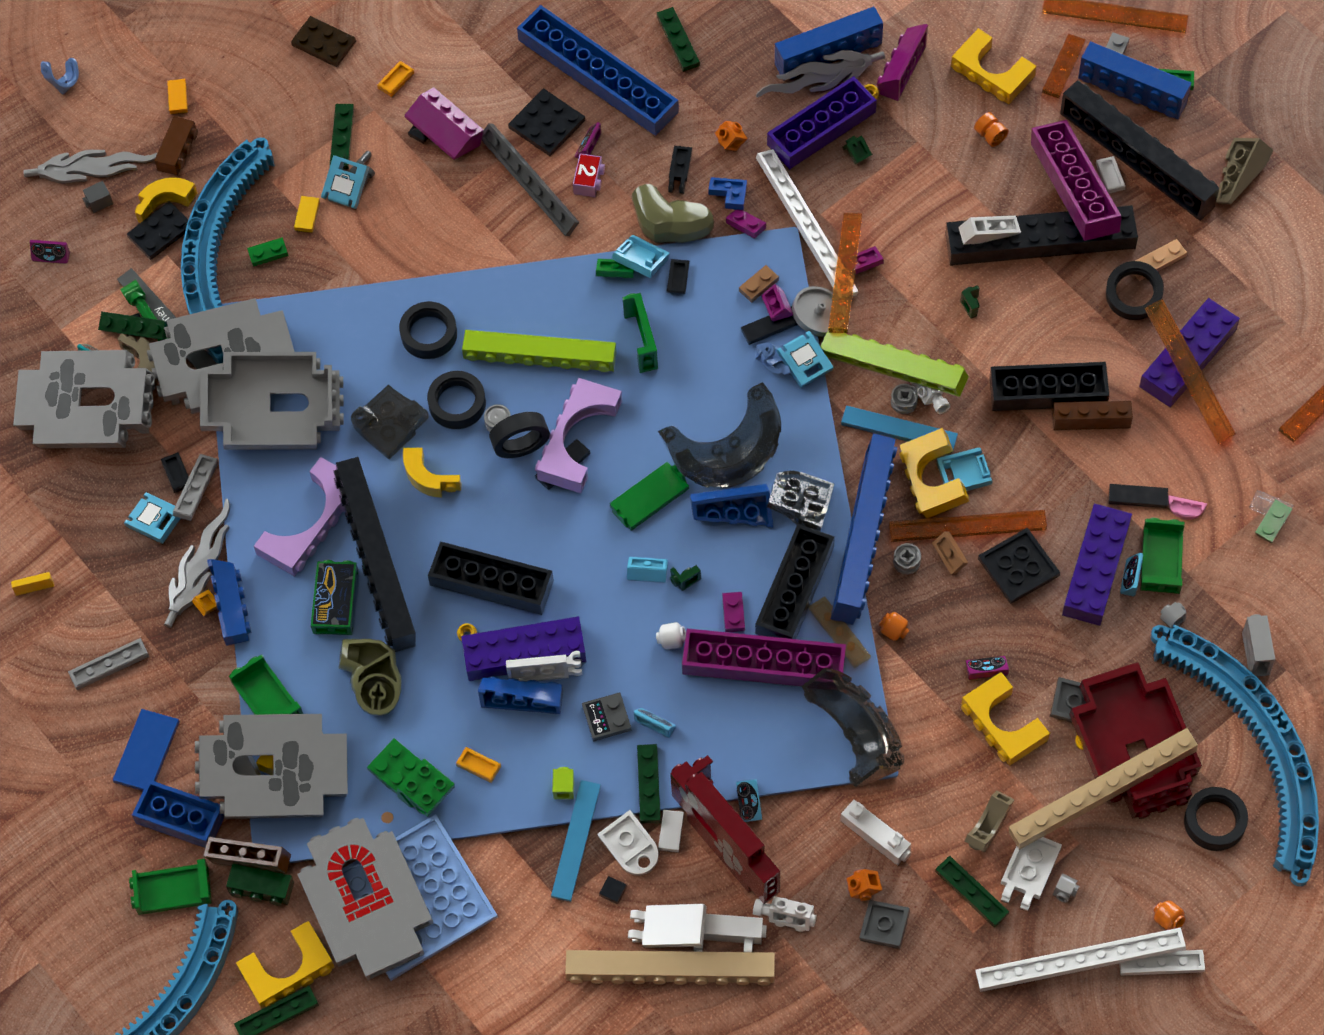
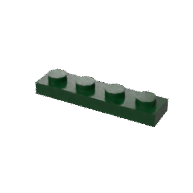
M671 7L657 12L659 23L683 72L699 67L700 61L674 8Z
M354 104L335 105L330 165L333 155L350 160ZM344 163L343 169H349V164Z
M101 311L98 330L165 340L166 333L164 327H167V321Z
M657 744L637 745L640 824L661 823Z
M948 856L935 869V872L994 928L1009 914V911L951 856Z
M307 986L234 1023L239 1035H262L319 1006L310 986Z

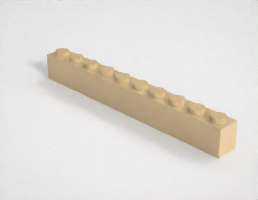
M1188 728L1014 823L1009 826V834L1020 850L1197 752L1198 744Z
M566 950L565 975L566 980L571 983L591 981V983L600 984L603 981H612L614 984H622L624 981H632L634 984H644L645 982L665 984L666 982H674L675 984L683 985L687 982H695L698 985H705L708 982H716L718 985L758 983V985L767 986L770 983H774L775 953Z

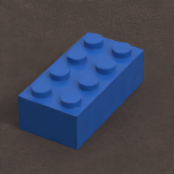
M149 779L132 813V817L138 825L206 848L208 837H216L224 820V814H220V804L207 799H199L198 796Z

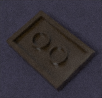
M310 16L292 39L291 45L328 64L338 67L355 44L356 38Z

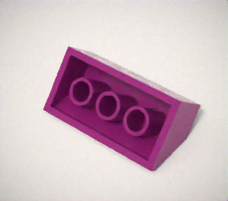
M927 24L907 28L905 34L900 35L899 45L893 49L891 61H887L883 76L880 75L877 80L876 86H878L880 95L896 101L901 97L927 46Z
M434 87L420 94L405 113L404 117L453 160L479 147L481 144L484 130Z

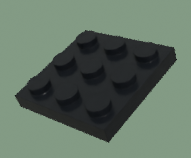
M543 88L513 118L508 127L548 156H551L585 121V116Z
M1028 528L978 555V560L1010 604L1060 576V571Z

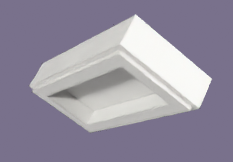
M1115 157L1096 160V166L1108 193L1125 190L1126 186Z
M663 810L658 850L679 852L684 812Z

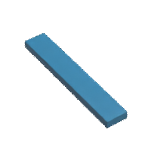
M847 405L841 421V425L904 441H911L939 429ZM945 430L954 450L958 433Z
M585 780L580 782L551 894L552 898L572 901L601 784Z

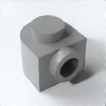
M1179 602L1166 605L1160 612V619L1170 628H1173V625L1179 626L1186 619V609Z
M1062 873L1053 895L1059 901L1067 903L1070 896L1075 897L1080 887L1076 885L1078 880Z

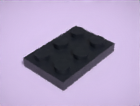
M168 201L129 231L127 237L152 260L185 234L189 219Z

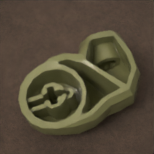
M652 184L641 185L632 193L631 198L638 224L645 237L656 243H686L695 241L708 235L714 228V218L711 211L700 203L683 200L668 202Z
M343 639L339 669L352 673L350 683L358 705L370 715H387L395 708L401 693V675L396 665L395 650L380 640Z

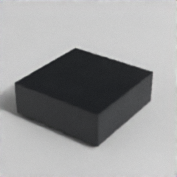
M608 876L599 892V896L618 904L627 884Z

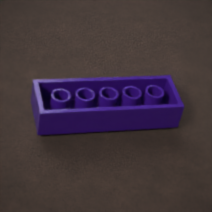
M853 76L767 133V146L775 151L778 158L790 170L876 113L877 100Z
M1208 298L1141 376L1139 387L1171 408L1237 330L1240 318Z
M1094 503L1062 616L1101 626L1132 513Z
M579 616L461 636L469 681L480 680L490 676L508 675L506 660L566 655L568 657L573 651H580L581 657L574 659H581V663L587 662Z

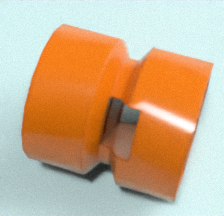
M991 112L981 116L974 125L975 131L981 137H985V141L991 147L1002 143L1009 133V130Z

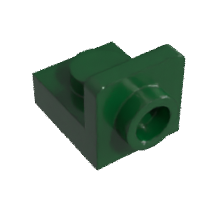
M854 135L845 140L847 144L842 147L843 150H848L855 164L873 155L862 135L858 138Z
M978 285L967 287L961 292L960 302L970 319L977 317L978 308L980 307L977 300L980 291Z
M697 565L692 568H686L681 575L674 567L670 569V580L681 591L701 580V570Z

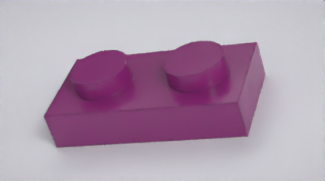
M734 210L726 217L728 225L754 239L766 229L764 221L743 210Z
M876 246L843 258L842 264L849 276H853L884 264V260Z
M742 592L722 593L725 632L745 631Z

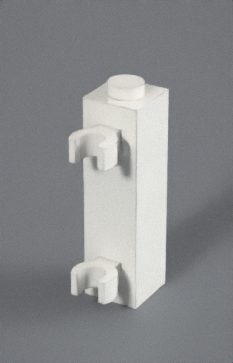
M853 799L841 813L840 821L897 866L901 861L905 862L912 853L910 852L911 843L899 832L894 831L868 811L860 802Z
M706 914L703 940L744 943V952H752L753 944H761L762 937L766 938L767 925H763V918ZM694 946V952L703 951V946Z

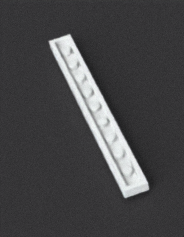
M772 149L757 153L756 159L840 300L856 296L858 289L775 151Z
M1180 927L976 969V976L980 992L1182 951L1186 950V945Z

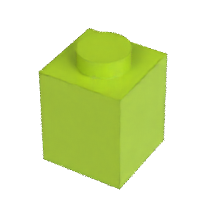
M568 767L553 769L552 792L554 799H574L573 769Z

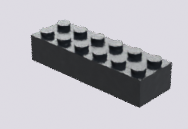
M1106 362L993 366L990 368L989 381L992 411L1053 409L1054 403L1109 401Z
M797 524L755 623L756 635L796 639L833 551L835 536Z
M441 541L428 573L430 586L540 615L543 614L554 582L552 570Z

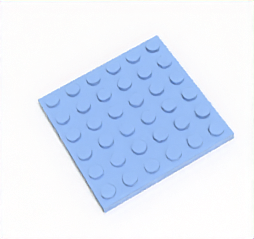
M436 814L396 837V841L431 915L433 924L415 932L424 955L387 971L386 974L390 981L498 918L497 913ZM356 860L342 869V873L355 901L374 892L359 861Z

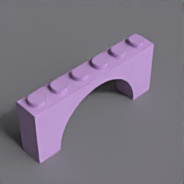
M579 378L576 385L573 384L571 387V396L569 400H565L563 414H559L557 418V427L551 431L550 442L544 446L542 460H538L535 471L540 481L581 493L588 479V468L578 464L568 455L564 447V439L570 428L584 418L594 415H610L615 417L622 403V391Z
M320 457L310 470L312 481L317 483L326 495V505L320 519L311 528L297 535L277 536L264 531L254 545L256 555L294 577L303 570L306 560L309 556L312 557L318 544L326 539L329 529L337 524L339 516L342 512H345V507H342L340 502L339 489H336L333 470H336V465Z

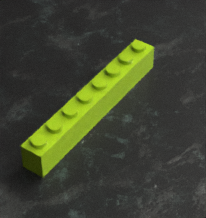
M828 329L820 346L827 358L958 397L961 396L969 378L965 368L961 365L954 364L953 366L941 359L936 361L924 354L916 355L907 349H896V347L890 344L885 346L873 339L868 341L856 334L851 336L839 329L835 331Z
M465 330L462 346L463 358L470 361L484 360L490 363H519L527 366H555L563 369L578 368L584 371L599 370L601 372H614L617 352L616 342Z

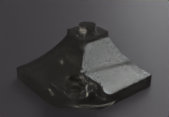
M387 385L368 404L358 407L352 413L351 422L354 429L386 458L390 459L416 435L415 431L429 417L427 410L415 400L412 401L406 398L390 385Z
M799 471L779 472L773 481L767 508L781 513L796 525L800 524L820 531L828 510L834 483Z

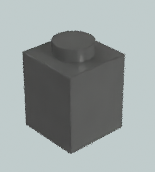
M103 181L83 189L85 196L82 198L87 208H91L93 213L113 204L111 195Z

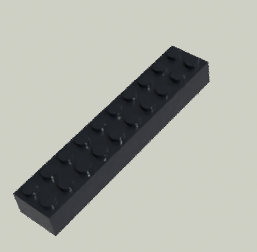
M1077 80L1063 93L1060 110L1062 116L1187 212L1201 221L1215 208L1219 187L1214 181L1207 179L1201 171L1194 169L1185 159L1177 156L1172 149L1165 147L1156 137L1148 134L1143 127L1135 124L1130 117L1119 112L1114 105L1106 102L1101 95L1093 92L1088 85Z
M1133 206L1117 207L1121 214L1119 233L1084 241L1068 211L1016 216L1021 231L1020 234L979 244H963L958 227L965 221L946 222L945 236L950 266L1136 249L1138 234Z
M359 457L336 462V470H333L336 489H339L341 505L345 507V517L347 523L351 526L352 539L356 541L357 555L362 560V570L364 576H367L369 592L373 594V604L375 611L379 613V623L381 629H384L385 642L395 652L415 647L416 632Z

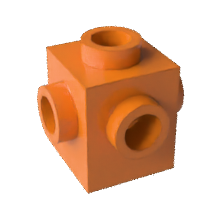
M725 121L715 132L719 144L726 150L737 151L748 139L742 131V126L737 122Z
M861 869L855 871L854 875L846 878L851 898L867 901L873 895L882 891L878 871Z

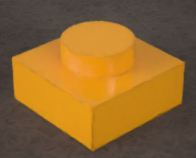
M209 589L195 596L192 600V603L203 616L217 609L215 597Z

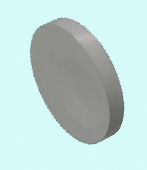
M812 286L804 288L797 294L792 303L793 317L797 324L806 332L810 331L815 336L825 337L828 329L840 330L846 319V310L840 298L830 290L822 287Z

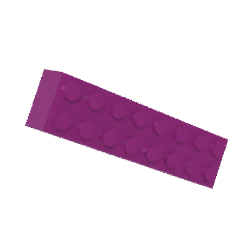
M1067 120L1032 128L1031 146L1084 241L1119 233L1121 214Z
M687 628L682 660V674L842 691L846 644Z

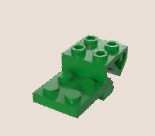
M395 738L367 766V770L395 792L401 801L411 808L415 807L419 813L427 817L455 788V784L426 759L421 761Z

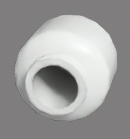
M678 622L663 624L659 632L656 633L657 643L661 644L666 650L681 648L686 638L685 627L681 626Z

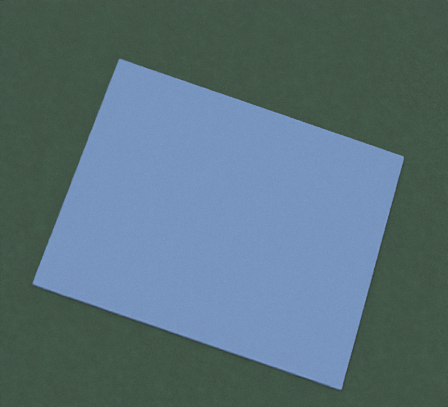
M797 227L763 231L755 239L744 233L700 239L686 243L655 245L670 254L668 261L651 278L635 270L633 278L596 276L597 259H612L615 251L256 299L260 316L283 310L294 352H316V358H320V370H324V365H332V370H339V376H343V388H340V395H343L344 406H340V413H344V425H340V431H317L321 432V443H317V449L224 450L223 431H216L223 507L225 499H228L230 503V511L224 521V525L230 527L225 534L227 561L234 563L235 569L240 570L242 581H238L239 587H243L245 598L242 599V604H246L248 616H245L246 622L249 621L252 632L248 634L249 641L235 644L237 668L242 667L251 658L262 654L295 702H298L303 714H322L323 734H347L348 794L346 797H323V817L250 819L252 843L283 847L291 854L289 863L314 860L307 846L312 837L317 835L324 836L329 833V830L340 826V828L344 827L354 818H364L373 839L377 838L376 836L384 831H392L396 838L435 814L451 840L570 824L581 780L601 784L592 820L620 817L629 810L634 815L640 814L637 745L657 744L660 811L682 808L672 796L671 770L677 764L682 765L686 761L692 767L697 759L704 758L707 755L713 760L711 764L713 785L726 801L738 800L736 782L757 779L759 797L890 779L898 776L897 761L867 599L860 619L856 618L853 625L830 619L852 518L826 377L823 375L800 388L791 374L784 376L783 373L771 372L756 359V345L770 342L774 346L784 345L801 335L805 336L806 331L799 325L748 345L741 332L742 326L769 316L762 296H759L751 303L739 292V287L765 265L779 276V281L775 284L784 291L790 307L797 294L804 288L809 287ZM671 259L690 261L685 294L667 292ZM641 293L657 348L658 369L639 372L637 348L644 347L636 317L625 319L623 315L622 297L628 294ZM432 301L446 306L454 315L457 339L452 349L441 357L421 359L410 354L402 344L399 331L401 317L407 309L420 302ZM238 302L225 303V304H222V306H226V305H230V304H234V303H238ZM424 317L413 324L410 335L419 343L431 344L439 341L444 336L447 327L442 320L436 317ZM465 330L616 342L617 352L614 372L584 371L578 368L563 369L561 367H544L542 365L527 366L519 363H490L484 360L470 361L464 359L462 353ZM813 335V337L819 344L818 336ZM782 361L774 364L773 366L776 368H782L785 366V364ZM819 364L805 371L806 376L810 377L820 371ZM446 372H468L474 375L484 388L486 399L485 411L492 405L500 404L509 409L511 416L522 412L540 413L543 415L550 433L556 429V421L559 414H563L565 400H569L571 387L573 384L576 385L579 378L622 391V403L615 417L610 415H594L584 418L570 428L564 439L565 448L578 439L590 450V454L579 463L588 468V479L582 492L578 493L556 485L548 490L535 478L537 474L535 467L538 460H542V452L544 446L549 444V439L541 448L528 455L517 458H501L496 455L489 438L490 432L485 426L484 413L475 424L463 429H449L441 426L433 419L427 401L428 390L432 382ZM453 386L446 389L440 395L438 404L447 413L460 414L472 407L475 395L466 387ZM270 394V412L303 411L309 405L307 397L301 394ZM531 431L518 433L508 440L522 437ZM403 448H423L424 467L430 473L436 475H460L461 491H442V498L428 496L418 491L406 475L403 462ZM320 457L336 465V462L359 457L416 632L415 647L395 652L396 665L401 675V693L395 708L387 715L374 716L363 711L358 705L351 687L350 679L352 673L339 669L343 639H374L386 643L384 638L385 632L380 627L379 613L375 611L373 594L369 592L368 579L363 574L362 560L358 558L356 541L352 539L351 526L346 521L345 512L341 513L337 524L329 529L326 539L318 544L312 557L309 556L303 570L298 572L295 577L256 555L254 549L255 543L264 531L277 536L297 535L311 528L320 519L325 509L326 495L322 488L312 481L310 470ZM668 462L671 466L675 464L678 470L684 474L689 489L632 531L628 527L626 528L613 514L609 503L664 463ZM767 484L773 528L764 525L751 526L743 523L730 524L729 522L700 521L693 518L690 494ZM797 524L835 536L833 551L796 639L846 644L842 691L682 674V660L685 642L681 648L670 650L664 649L661 644L657 643L656 633L659 632L661 625L674 622L684 626L685 630L688 628L725 632L722 593L742 592L745 631L728 633L756 635L755 623ZM440 541L552 570L554 582L543 614L540 615L430 586L428 573ZM629 557L667 559L666 582L628 580L627 565ZM332 560L334 562H343L349 560L357 563L358 574H356L352 635L313 634L311 617L317 561ZM695 565L701 570V580L684 591H681L678 586L675 587L670 580V569L673 567L680 575L686 568H692ZM579 616L587 662H582L581 667L575 669H582V675H569V678L538 681L539 683L557 682L562 684L563 698L560 714L481 708L478 688L482 679L468 680L463 645L457 636V630L462 624H472L476 628L477 633ZM465 632V633H464V635H470V634H471L470 632ZM508 675L498 676V678L508 680ZM620 692L632 731L593 742L582 703ZM239 695L241 715H254ZM643 708L675 724L676 728L670 738L636 722L634 711ZM393 738L421 761L426 759L455 784V788L428 817L419 813L415 807L407 806L398 798L395 792L386 787L376 776L367 770V766ZM465 747L501 764V768L492 783L456 766V762ZM253 756L255 762H257L260 756ZM559 767L573 769L574 799L553 798V769H558ZM260 771L261 775H269ZM385 812L392 813V822H383L381 820L382 814Z

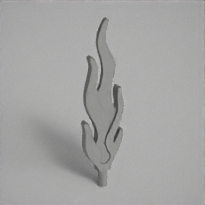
M841 50L833 54L823 55L822 58L825 60H842L837 63H803L786 74L776 75L778 79L787 80L799 74H804L801 78L785 84H769L763 87L756 94V97L758 98L771 91L794 93L807 85L817 82L825 83L813 86L809 90L811 92L825 91L836 86L844 77H846L844 82L853 76L858 78L868 66L872 65V62L884 59L885 54L883 51L870 55L852 50Z
M84 150L71 157L69 153H63L51 158L42 165H38V168L24 170V177L39 175L40 178L65 184L79 181L86 182L87 178L84 175L109 177L127 170H137L136 165L129 163L110 166L121 162H151L155 160L157 153L143 156L131 152H119L107 157H99L106 155L105 150Z
M225 499L221 514L203 530L200 545L194 557L191 559L195 552L193 545L189 547L182 557L178 569V586L177 580L175 578L171 579L169 585L170 613L164 623L169 628L172 627L177 615H181L184 610L193 604V598L203 593L207 582L211 578L210 576H212L210 572H207L210 569L207 560L218 559L222 550L224 536L230 528L228 525H224L219 530L214 545L210 549L215 532L228 517L230 511L228 499Z

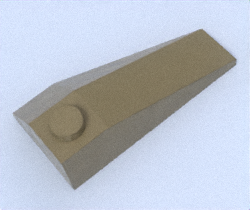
M1234 138L1226 154L1228 162L1227 166L1223 168L1224 180L1219 185L1216 202L1218 204H1231L1266 166L1273 149L1260 138Z

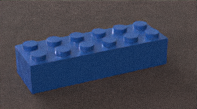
M873 6L775 43V66L780 74H786L803 63H832L842 60H825L822 58L823 55L833 54L841 50H852L861 53L866 49L875 48L882 44L883 21Z
M1091 41L1081 57L1078 78L1085 83H1091L1102 90H1108L1119 97H1125L1134 103L1144 105L1151 110L1161 112L1175 119H1179L1187 105L1191 82Z

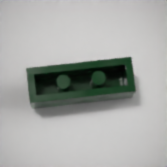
M232 864L226 888L233 897L242 898V896L250 897L251 900L256 902L265 900L270 901L273 905L281 906L282 904L288 905L294 880L292 875Z

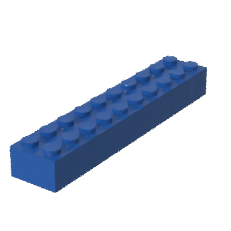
M542 5L517 27L518 41L656 136L679 113L678 99Z
M873 433L867 447L831 620L853 625L856 618L860 619L861 612L864 609L866 602L864 597L870 583L868 578L873 568L871 563L877 549L875 544L880 535L879 525H881L884 514L882 511L886 505V492H888L891 481L889 477L894 467L892 462L897 452V447L894 446L896 439Z

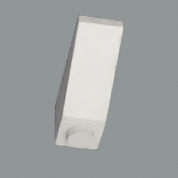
M1016 216L970 217L958 227L963 244H979L1021 233Z

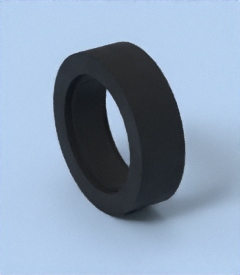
M1129 261L1119 265L1112 271L1107 281L1106 299L1108 305L1114 313L1128 320H1141L1151 316L1162 302L1164 292L1162 277L1153 266L1145 262ZM1128 275L1143 276L1152 284L1153 296L1142 306H1128L1117 296L1116 287L1119 281Z
M432 301L420 302L407 309L401 317L399 331L402 344L413 356L421 359H434L443 356L454 346L457 339L456 321L453 313L446 306ZM436 317L445 323L447 329L439 341L423 344L412 338L410 335L411 327L421 318Z
M446 372L437 377L428 390L427 401L430 414L443 427L449 429L467 428L475 424L485 411L486 399L484 388L481 382L468 372ZM463 386L473 392L475 401L466 412L450 414L440 408L438 404L440 395L450 387Z
M522 412L509 416L497 423L489 434L494 451L501 458H517L528 455L541 448L550 437V432L543 415L537 412ZM531 431L522 437L508 440L518 433Z
M1209 787L1197 792L1189 801L1184 816L1185 829L1192 841L1198 846L1211 851H1223L1235 846L1243 837L1248 824V812L1242 799L1234 792L1222 787ZM1209 802L1222 803L1228 806L1234 813L1236 826L1226 835H1210L1199 826L1196 819L1197 810Z

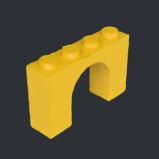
M978 28L954 53L951 67L956 72L966 76L971 82L980 85L985 91L995 95L1000 101L1010 104L1035 77L1036 65L1021 57L1007 72L993 74L985 71L980 66L979 61L992 48L993 37Z
M943 428L900 445L902 452L899 455L903 464L906 463L907 469H905V474L908 480L912 482L910 489L913 496L917 498L918 502L915 505L919 514L922 513L926 518H930L970 502L965 485L959 478L935 487L927 486L923 483L922 474L926 465L935 458L953 452L948 434Z
M1000 672L963 696L961 709L965 715H970L976 729L984 733L987 743L991 747H995L999 758L1011 766L1047 742L1050 732L1038 718L1023 728L1012 732L1003 731L992 723L989 712L994 706L1011 696L1013 686L1003 673Z
M309 921L291 930V934L303 955L300 968L292 976L287 978L270 976L263 969L254 952L236 962L238 969L261 1009L295 993V990L302 986H309L314 982V979L319 976L328 975L335 968L333 961Z

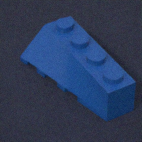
M767 484L690 494L694 520L729 522L730 524L743 523L751 526L764 525L773 528L770 493Z
M208 559L207 562L212 573L210 577L214 592L216 593L214 596L219 611L218 615L224 642L228 646L249 641L248 634L252 632L249 621L246 622L245 616H248L246 604H242V599L245 598L243 587H239L238 581H242L240 570L235 569L234 563Z
M490 676L482 678L478 688L481 708L560 714L563 687L562 684L557 682L539 683L536 680L519 681L516 678L504 680Z

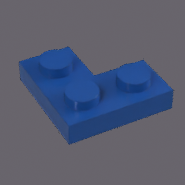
M710 177L708 195L726 196L725 209L743 210L747 180Z

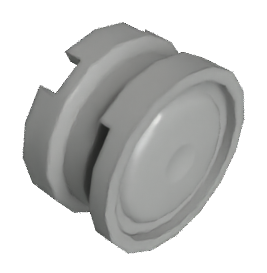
M909 384L897 385L891 393L892 408L900 414H909L916 409L918 392L915 387Z
M500 404L492 405L486 409L484 413L486 429L490 432L497 423L511 416L509 409Z
M910 543L898 546L894 551L893 564L895 569L907 575L913 574L919 569L921 552L918 547Z

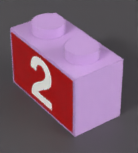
M579 155L573 181V192L575 195L596 197L597 190L600 191L601 188L600 175H604L605 164H602L601 156Z

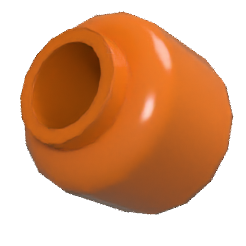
M887 612L879 623L881 627L880 632L892 641H896L899 638L904 639L909 632V629L906 628L908 620L897 612H891L890 614Z
M1173 901L1160 902L1154 908V920L1165 930L1183 926L1185 912Z

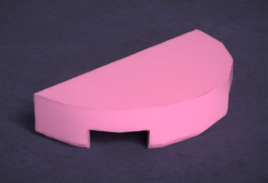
M1168 496L1170 511L1181 519L1192 520L1198 518L1204 513L1207 503Z

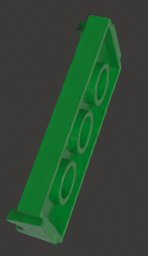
M666 462L609 504L613 514L626 528L628 527L632 531L689 489V485L684 474L678 470L675 464L671 466Z

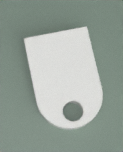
M631 810L597 834L627 873L639 876L647 874L655 868L659 858L657 845ZM643 857L650 860V864L646 868L638 865L639 860Z

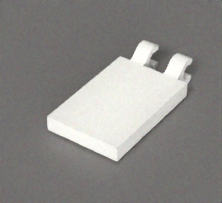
M573 651L568 657L566 655L506 660L508 679L541 681L569 678V675L580 676L582 675V669L575 668L581 667V659H574L581 657L580 651Z
M1042 837L1020 850L1016 846L1001 880V884L1006 886L1001 900L1009 903L1014 890L1022 892L1025 895L1020 908L1028 911L1033 897L1040 899L1062 844Z
M705 904L646 906V911L631 910L630 919H634L635 923H645L644 931L629 930L628 939H632L634 943L642 942L645 948L703 946L707 906Z

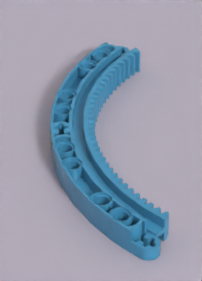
M257 138L251 143L245 140L216 169L194 204L187 222L181 255L182 288L189 315L222 307L216 277L217 252H219L218 246L221 245V234H224L223 228L227 227L225 222H229L228 217L232 216L231 211H235L234 205H238V200H242L241 194H246L245 189H250L249 184H255L254 179L259 180L258 174L264 175L263 170L269 171V165L275 166L272 151L265 138ZM221 346L206 349L217 364L223 363Z
M1157 625L1153 627L1150 638L1156 644L1153 654L1154 661L1157 662L1161 658L1162 664H1165L1167 661L1169 662V667L1175 664L1177 671L1183 668V674L1191 672L1190 678L1198 676L1197 682L1204 680V687L1211 685L1210 691L1216 689V696L1223 695L1222 701L1229 700L1228 707L1234 705L1233 712L1239 711L1238 718L1244 717L1243 724L1249 723L1247 730H1253L1252 737H1257L1256 743H1261L1259 749L1264 750L1263 757H1268L1266 764H1270L1269 771H1273L1271 778L1275 779L1273 785L1277 786L1275 793H1278L1276 799L1279 801L1278 808H1280L1278 815H1280L1279 841L1273 867L1280 872L1282 869L1291 872L1290 880L1295 886L1301 887L1306 885L1314 865L1318 844V799L1312 768L1305 748L1291 720L1264 684L1230 654L1210 641L1179 626L1173 625V628ZM1159 632L1163 633L1161 638H1157ZM1184 641L1190 642L1191 645L1187 646V645L1183 644V642H1184ZM1204 653H1210L1212 657H1207ZM1245 685H1251L1254 689H1248ZM1261 703H1267L1270 707H1264ZM1294 750L1298 755H1292L1289 751ZM1297 773H1304L1306 777H1299ZM1304 822H1309L1313 827H1306ZM1302 845H1307V846H1309V847L1311 848V850H1310V851L1304 850V849L1302 848ZM1300 869H1303L1304 871H1303L1302 877H1304V878H1302L1301 880H1298V879H1297V878H1298L1297 875H1298Z
M224 900L219 904V907H209L208 904L198 906L199 914H196L198 921L194 923L197 929L192 930L194 936L190 937L192 944H188L189 951L184 952L187 959H181L180 961L183 966H177L179 973L172 974L175 980H168L170 987L164 986L166 993L158 994L160 1001L154 999V1007L147 1006L148 1013L141 1012L143 1015L142 1019L139 1017L135 1018L137 1024L130 1022L129 1030L122 1028L123 1035H179L212 991L225 964L233 940L238 915V908L235 902ZM227 906H230L233 910L229 911V916L224 911L227 909ZM226 933L223 939H217L219 934ZM212 956H218L217 961L209 962ZM192 1003L189 1009H182L184 1004ZM175 1022V1026L172 1029H166L167 1024Z

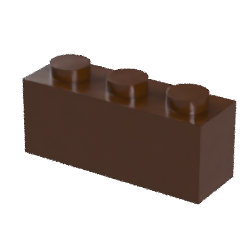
M176 116L173 117L154 160L157 171L178 176L180 169L184 168L186 155L190 154L193 139L195 140L198 135V129H196L194 121Z

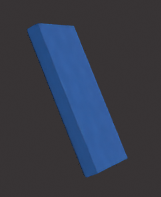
M141 709L113 777V782L141 791L144 790L148 779L156 782L180 723L179 719Z

